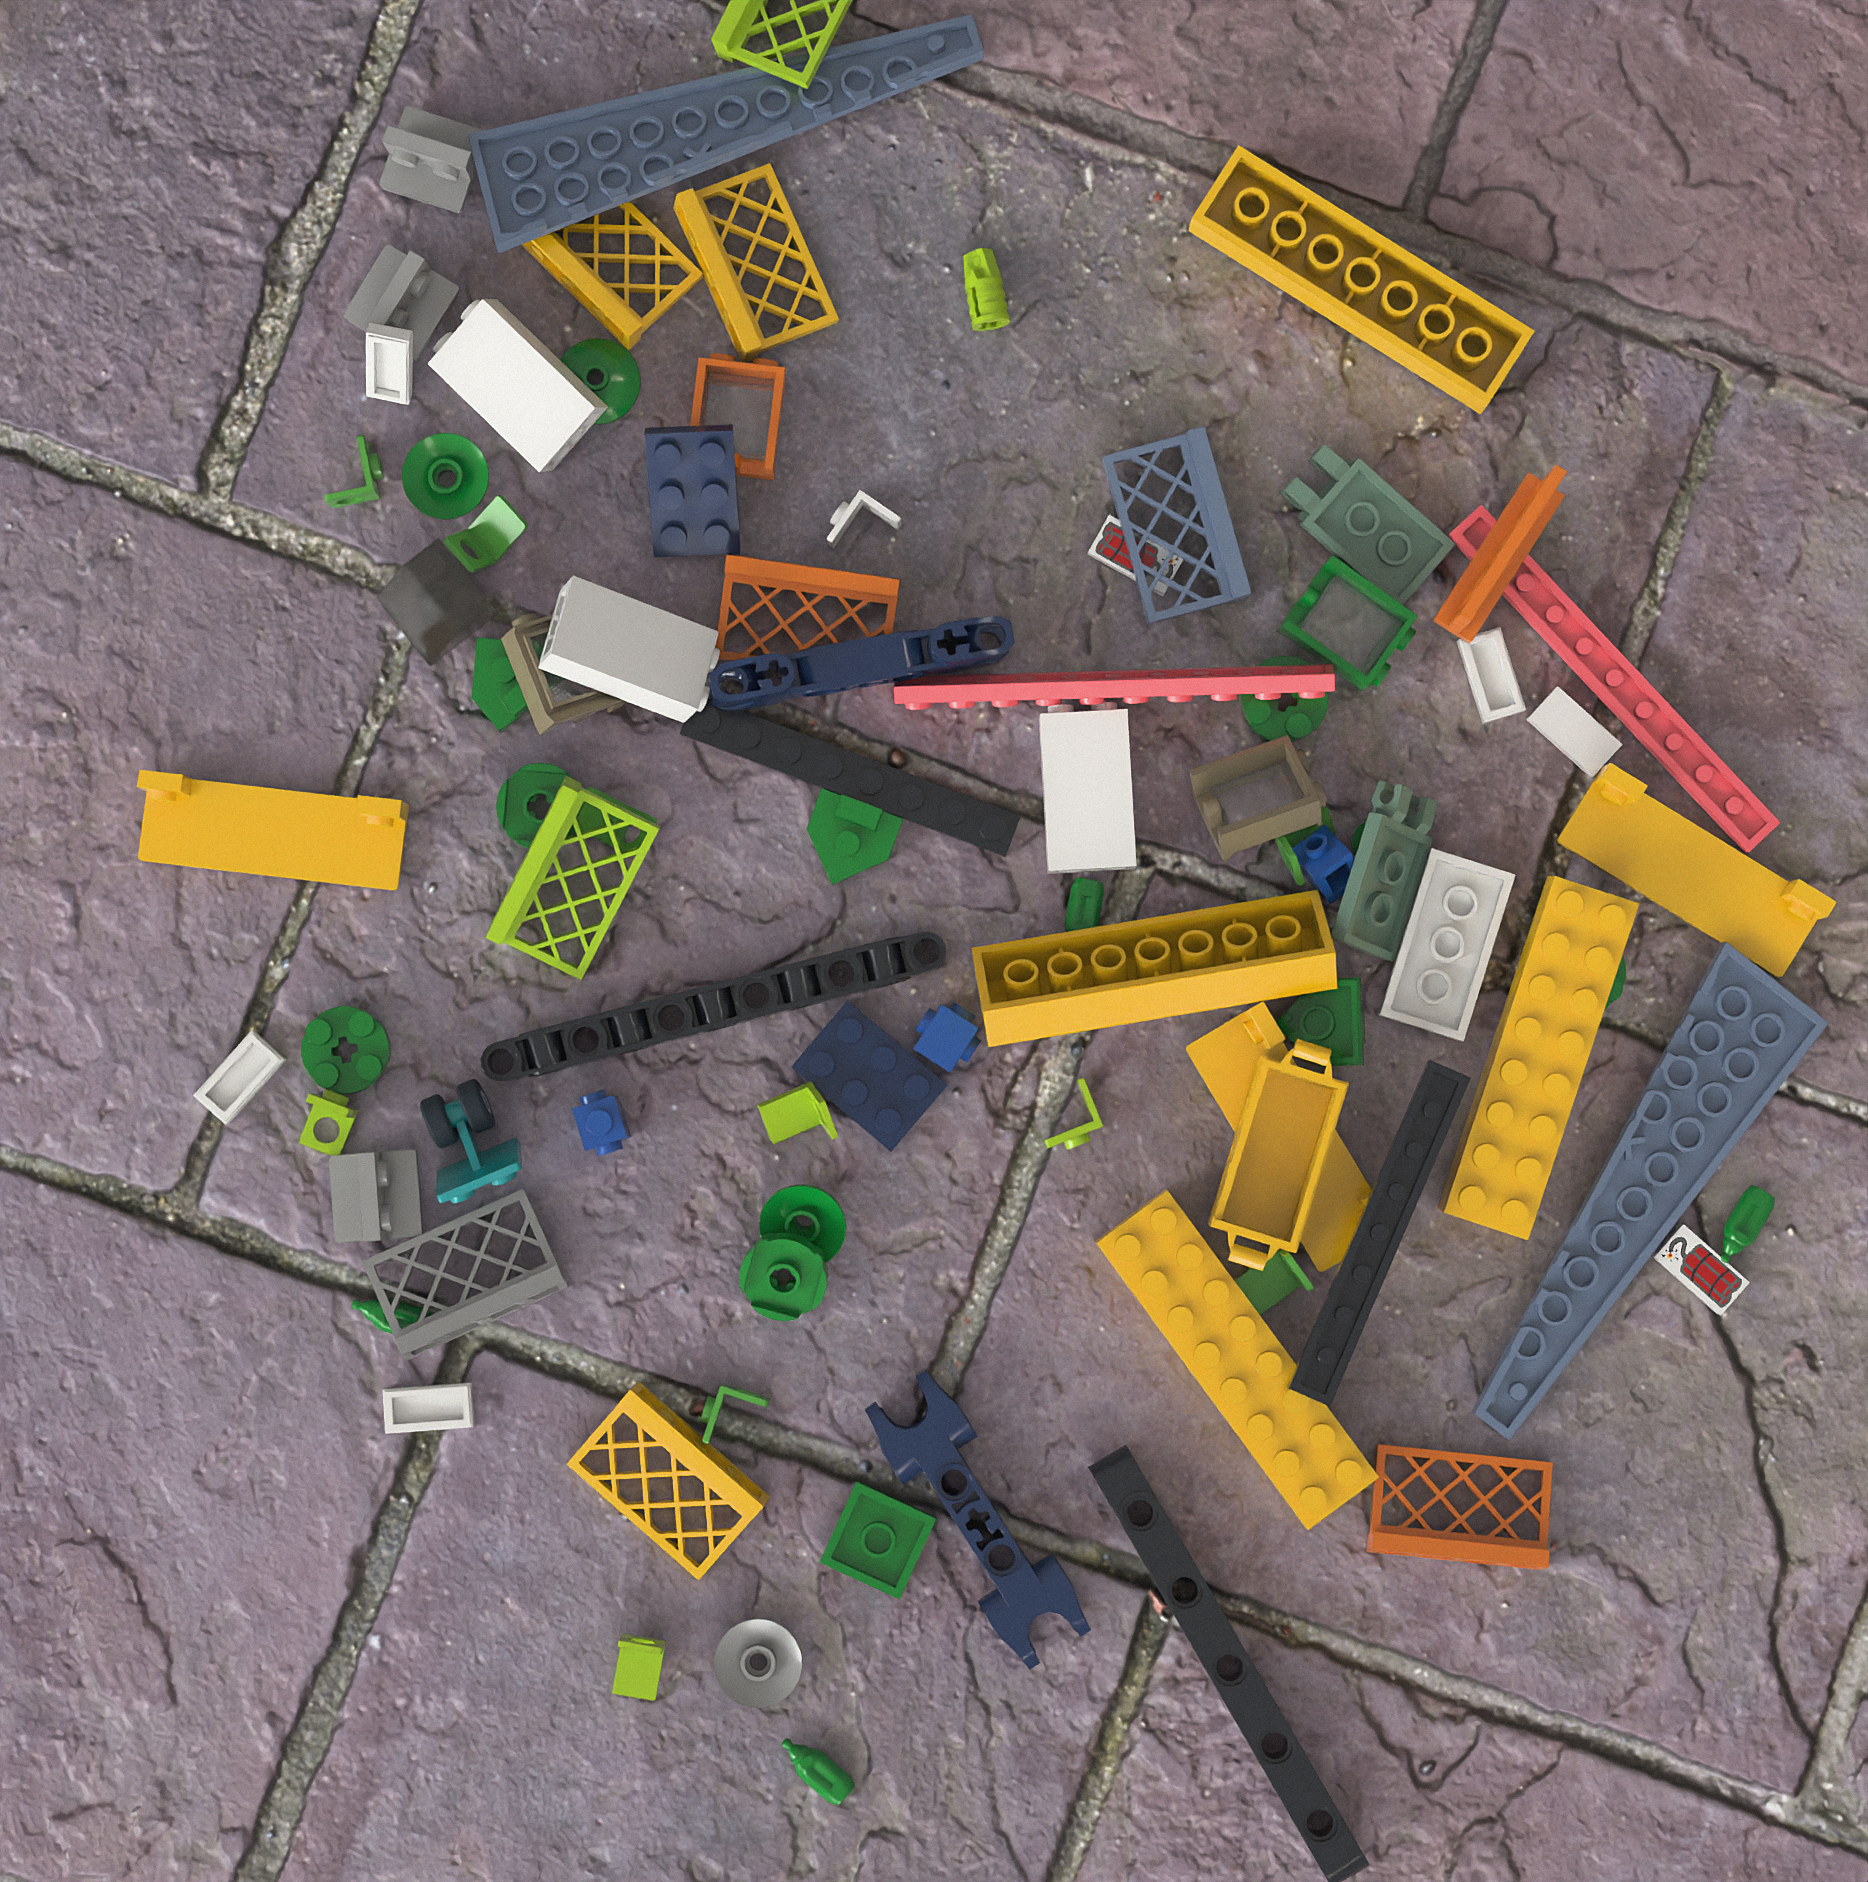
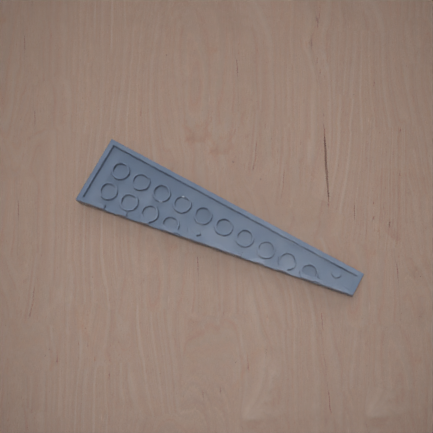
M973 14L828 48L808 89L752 66L468 134L498 254L983 60V46ZM809 53L785 58L783 61L786 67L802 73L810 56Z
M1721 942L1471 1411L1508 1440L1513 1437L1829 1023L1729 943Z

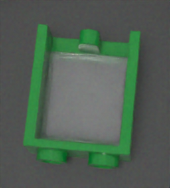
M1332 555L1324 562L1276 632L1292 640L1322 663L1333 664L1336 673L1362 691L1370 683L1377 687L1392 667L1386 662L1395 648L1402 652L1416 633V630L1411 625L1418 616Z

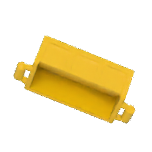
M1297 1039L1294 1048L1281 1061L1261 1056L1258 1059L1207 1225L1227 1232L1230 1248L1229 1261L1263 1271L1265 1263L1273 1257L1279 1248L1293 1253L1297 1252L1349 1086L1348 1082L1332 1078V1066L1329 1059L1332 1049ZM1292 1056L1326 1066L1324 1074L1291 1065ZM1236 1235L1270 1245L1268 1253L1235 1244Z

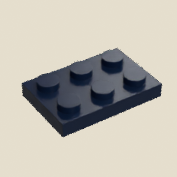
M733 424L645 428L654 557L740 554L741 541Z
M848 1000L791 1066L808 1082L811 1081L816 1089L890 1152L948 1086Z

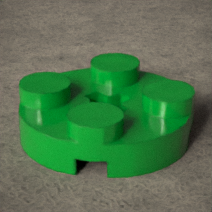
M1279 656L1267 658L1258 666L1311 664L1298 657ZM1299 692L1291 693V697L1296 699L1295 707L1288 706L1285 712L1277 709L1278 702L1276 700L1256 699L1255 694H1241L1240 705L1250 728L1259 737L1272 741L1288 735L1291 742H1295L1311 734L1321 724L1328 708V693L1325 692L1324 697L1314 699L1299 697Z
M532 763L518 769L519 771L512 774L503 783L497 796L496 811L502 828L511 839L526 849L530 848L544 820L536 819V813L529 811V804L537 802L538 795H545L547 803L552 804L565 777L572 778L560 767L552 764ZM571 826L566 837L576 834L573 826Z
M350 1006L335 1007L322 1012L307 1025L301 1044L302 1062L310 1077L318 1086L341 1094L357 1093L370 1088L382 1075L391 1056L390 1039L385 1027L370 1013ZM347 1037L349 1044H356L358 1047L357 1052L351 1054V1061L348 1063H344L342 1056H335L334 1049L340 1046V1039Z
M763 1234L749 1248L743 1259L739 1272L742 1292L745 1291L746 1296L751 1301V1306L762 1316L777 1321L798 1319L801 1314L807 1313L809 1310L813 1311L818 1307L824 1297L829 1277L824 1251L806 1238L796 1234ZM786 1268L790 1270V1274L795 1276L796 1281L789 1280L786 1286L778 1284L779 1278L773 1275L772 1272Z

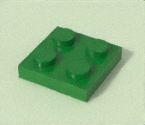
M856 1480L819 1563L900 1600L937 1517Z

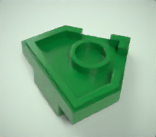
M477 637L471 698L499 732L502 733L529 709L502 640ZM532 642L540 662L543 647L538 642ZM543 670L551 691L566 679Z
M822 788L806 829L832 886L888 861L903 823V818L843 794L839 795Z
M1360 977L1337 978V989L1302 994L1276 1021L1281 1032L1292 1042L1296 1043V1040L1300 1039L1332 1049L1329 1058L1331 1066L1364 1065L1363 1044H1366L1365 1014ZM1315 1063L1318 1067H1326Z

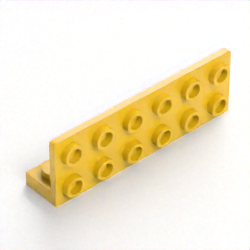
M1612 763L1603 766L1560 833L1557 842L1719 943H1729L1755 965L1774 977H1782L1816 921L1828 917L1837 902L1800 879L1788 882L1645 794L1644 792L1648 785Z
M139 770L137 787L146 791L138 858L141 861L393 891L399 888L409 805L402 800L358 795L357 798L197 780L182 774Z
M1263 1001L1187 1045L1185 1048L1234 1132H1236L1259 1057L1265 1056L1281 1061L1289 1052L1283 1043L1286 1038ZM1292 1058L1290 1064L1297 1066ZM1336 1130L1330 1143L1300 1243L1319 1272H1324L1342 1261L1372 1191Z

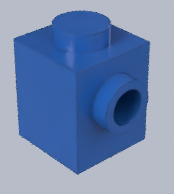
M1323 825L1292 849L1297 856L1305 879L1319 891V894L1329 904H1332L1344 895L1355 859L1349 849L1326 825Z
M953 1003L950 1009L941 1005L937 1012L929 1008L916 1028L922 1036L913 1049L951 1073L959 1059L966 1063L969 1061L981 1040L975 1037L979 1028L972 1024L976 1016L956 1003Z
M601 1090L580 1097L582 1106L572 1108L585 1151L596 1149L598 1156H602L623 1149L621 1140L631 1138V1133L619 1096L607 1097L605 1090Z

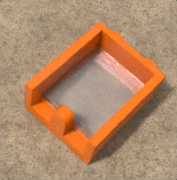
M714 353L710 354L709 358H698L690 426L733 424L736 476L775 481L778 442L787 381L785 367H779L778 362L770 359L756 358L753 359L752 363L735 362V357L731 355Z

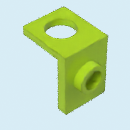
M1084 1077L1076 1080L1092 1121L1045 1139L1046 1148L1063 1142L1067 1150L1091 1141L1088 1132L1103 1127Z
M811 1081L757 1105L770 1141L773 1144L820 1124L832 1140L838 1138L826 1102Z
M328 1089L324 1090L323 1095L309 1093L305 1102L313 1104L299 1143L331 1156L341 1155L359 1109L347 1105L349 1097ZM325 1117L334 1119L339 1125V1135L331 1143L319 1141L314 1131L316 1123Z
M623 1633L617 1646L620 1647L612 1693L655 1701L666 1641Z

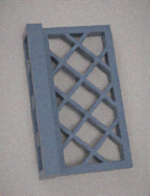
M1205 426L1188 430L1186 434L1102 456L1148 625L1227 603L1234 604L1249 598L1252 592ZM1179 447L1184 465L1177 477L1154 465L1161 451ZM1154 453L1150 462L1141 458L1142 456ZM1131 460L1145 468L1135 489L1118 480L1114 464ZM1150 471L1172 483L1161 504L1139 492ZM1185 471L1187 473L1190 485L1181 481V478L1184 475ZM1176 487L1193 495L1196 506L1188 519L1166 507ZM1121 490L1131 495L1126 504ZM1135 498L1157 510L1147 530L1142 529L1129 520L1127 511ZM1197 512L1201 526L1192 522ZM1161 513L1184 525L1174 545L1151 534ZM1188 528L1205 537L1207 549L1200 561L1177 548ZM1133 532L1142 536L1138 546L1136 545ZM1147 539L1169 551L1158 572L1141 562L1139 552ZM1173 554L1196 567L1185 587L1162 575ZM1209 554L1213 568L1204 564ZM1200 569L1217 579L1221 595L1204 599L1189 590ZM1145 573L1154 578L1150 587H1148ZM1158 581L1181 593L1173 608L1155 612L1151 593ZM1185 596L1195 601L1180 605Z

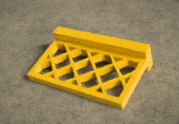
M770 163L697 191L691 188L677 193L673 209L741 362L745 363L753 360L761 352L838 323V315ZM765 178L771 192L767 206L743 197L749 183ZM741 187L738 194L731 192V190ZM715 196H721L735 203L728 220L725 221L711 215L704 201ZM774 201L777 205L779 212L774 209H771ZM739 204L763 214L756 233L732 224ZM767 217L785 224L789 234L784 245L760 236ZM715 226L724 229L721 237ZM728 231L752 241L745 260L727 254L723 243ZM791 239L796 248V251L791 248H788ZM756 244L780 253L773 273L749 263ZM784 256L802 262L806 273L801 284L777 275ZM733 265L738 268H741L738 277L733 268ZM745 270L769 280L762 300L744 293L740 283ZM808 278L814 290L805 287ZM773 283L798 292L790 312L766 302ZM805 295L819 301L825 316L810 321L794 314L801 296ZM750 304L758 307L756 315H754ZM762 310L786 319L781 333L766 339L764 338L758 325ZM791 322L799 325L788 330Z
M630 201L618 206L624 212V225L599 224V214L594 215V224L574 223L522 244L628 351L641 340V334L703 278V273ZM629 218H630L636 225H629ZM555 232H563V240ZM568 232L594 233L593 253H575L568 246ZM599 233L624 234V254L598 253ZM629 234L648 235L655 242V255L629 254ZM660 248H661L668 256L660 255ZM585 262H593V269ZM598 262L624 263V283H606L598 275ZM629 263L655 264V284H630ZM660 264L678 265L688 276L679 285H660ZM616 292H624V300ZM629 292L654 293V308L641 318L629 306ZM660 293L668 294L660 301Z
M638 1381L569 1460L567 1465L699 1580L748 1523L760 1512L771 1496L710 1443H703V1437ZM623 1412L637 1424L638 1440L615 1441L614 1422ZM607 1431L608 1442H598ZM645 1431L654 1439L646 1440ZM663 1446L671 1455L672 1469L648 1470L647 1447ZM639 1447L641 1471L618 1472L616 1448ZM609 1449L611 1472L595 1473L581 1460L590 1450ZM678 1460L687 1468L679 1469ZM696 1475L704 1482L705 1498L681 1499L680 1476ZM672 1476L674 1500L651 1501L649 1478ZM642 1478L644 1501L628 1502L620 1495L619 1479ZM604 1480H611L612 1487ZM711 1489L720 1497L712 1498ZM729 1504L742 1516L734 1527L714 1528L713 1505ZM706 1506L707 1529L684 1530L682 1507ZM675 1507L677 1530L661 1531L653 1524L652 1508ZM637 1509H644L645 1516ZM726 1535L716 1546L715 1536ZM708 1536L709 1555L700 1565L686 1553L685 1537ZM670 1538H677L678 1545L674 1543Z

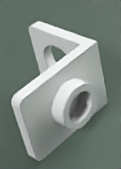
M859 490L850 504L843 501L832 516L830 523L835 527L827 537V544L832 548L835 547L862 506L897 530L902 525L901 518Z

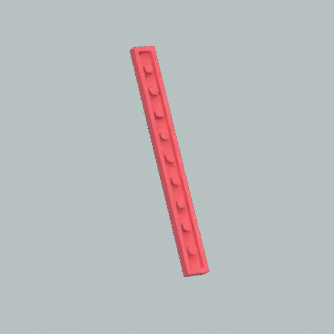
M1481 504L1448 537L1471 561L1497 520ZM1528 554L1502 595L1745 854L1750 852L1781 822Z
M1333 664L922 676L911 680L895 682L894 704H905V708L911 710L927 709L931 707V703L948 702L951 708L973 707L975 702L992 701V705L995 707L1018 705V700H1036L1037 705L1054 706L1061 704L1062 699H1079L1081 704L1096 705L1104 703L1105 698L1123 697V702L1137 704L1148 702L1149 697L1167 696V701L1188 702L1193 700V695H1211V699L1215 701H1230L1237 699V694H1255L1256 699L1273 700L1280 698L1281 693L1299 692V697L1314 699L1324 697L1325 692L1335 691V674Z

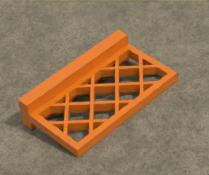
M1555 465L1542 480L1529 472L1525 475L1432 621L1468 644L1473 641L1564 499L1565 495L1556 489L1567 473L1566 470Z
M733 554L726 555L725 578L717 629L719 634L715 648L720 649L718 659L734 661L759 656L750 654L758 647L765 654H770L771 652L764 642L783 628L799 649L797 651L809 648L826 634L833 643H840L831 630L850 616L853 617L867 636L865 638L874 637L882 630H884V635L893 633L901 579ZM734 582L751 584L762 600L742 614L731 600ZM760 586L776 589L766 596ZM783 589L795 591L805 605L787 620H784L770 601L771 598ZM802 592L820 595L809 602ZM827 595L838 597L848 611L829 627L813 607V605ZM845 598L862 600V602L852 608ZM868 602L888 604L885 623L871 633L856 612ZM763 604H766L780 622V625L760 639L745 618ZM731 608L737 619L728 625ZM809 610L823 631L803 645L788 624ZM741 622L756 643L743 653L726 651L727 632Z
M1377 1444L1374 1471L1379 1478L1373 1482L1370 1533L1367 1534L1366 1552L1533 1570L1549 1568L1550 1550H1547L1553 1462ZM1386 1455L1403 1457L1415 1471L1397 1487L1385 1474ZM1413 1458L1428 1459V1461L1420 1467ZM1436 1460L1446 1461L1458 1475L1441 1491L1424 1472ZM1457 1463L1472 1465L1463 1471ZM1479 1465L1490 1466L1502 1480L1486 1495H1483L1467 1476ZM1500 1467L1514 1468L1515 1470L1507 1476ZM1522 1470L1541 1471L1540 1490L1527 1500L1511 1480ZM1419 1476L1435 1496L1416 1511L1400 1490ZM1462 1480L1479 1501L1460 1516L1444 1495ZM1385 1483L1391 1492L1383 1498V1486ZM1506 1485L1521 1502L1522 1506L1504 1520L1488 1499ZM1395 1495L1412 1516L1400 1526L1381 1525L1382 1505ZM1537 1499H1539V1513L1532 1506ZM1438 1500L1455 1519L1443 1531L1432 1530L1420 1516ZM1481 1505L1486 1508L1499 1524L1488 1535H1476L1464 1520ZM1524 1510H1527L1538 1523L1537 1541L1520 1539L1508 1524ZM1416 1520L1422 1529L1409 1528L1407 1526ZM1457 1525H1460L1466 1533L1450 1531ZM1503 1529L1510 1538L1495 1537V1535Z

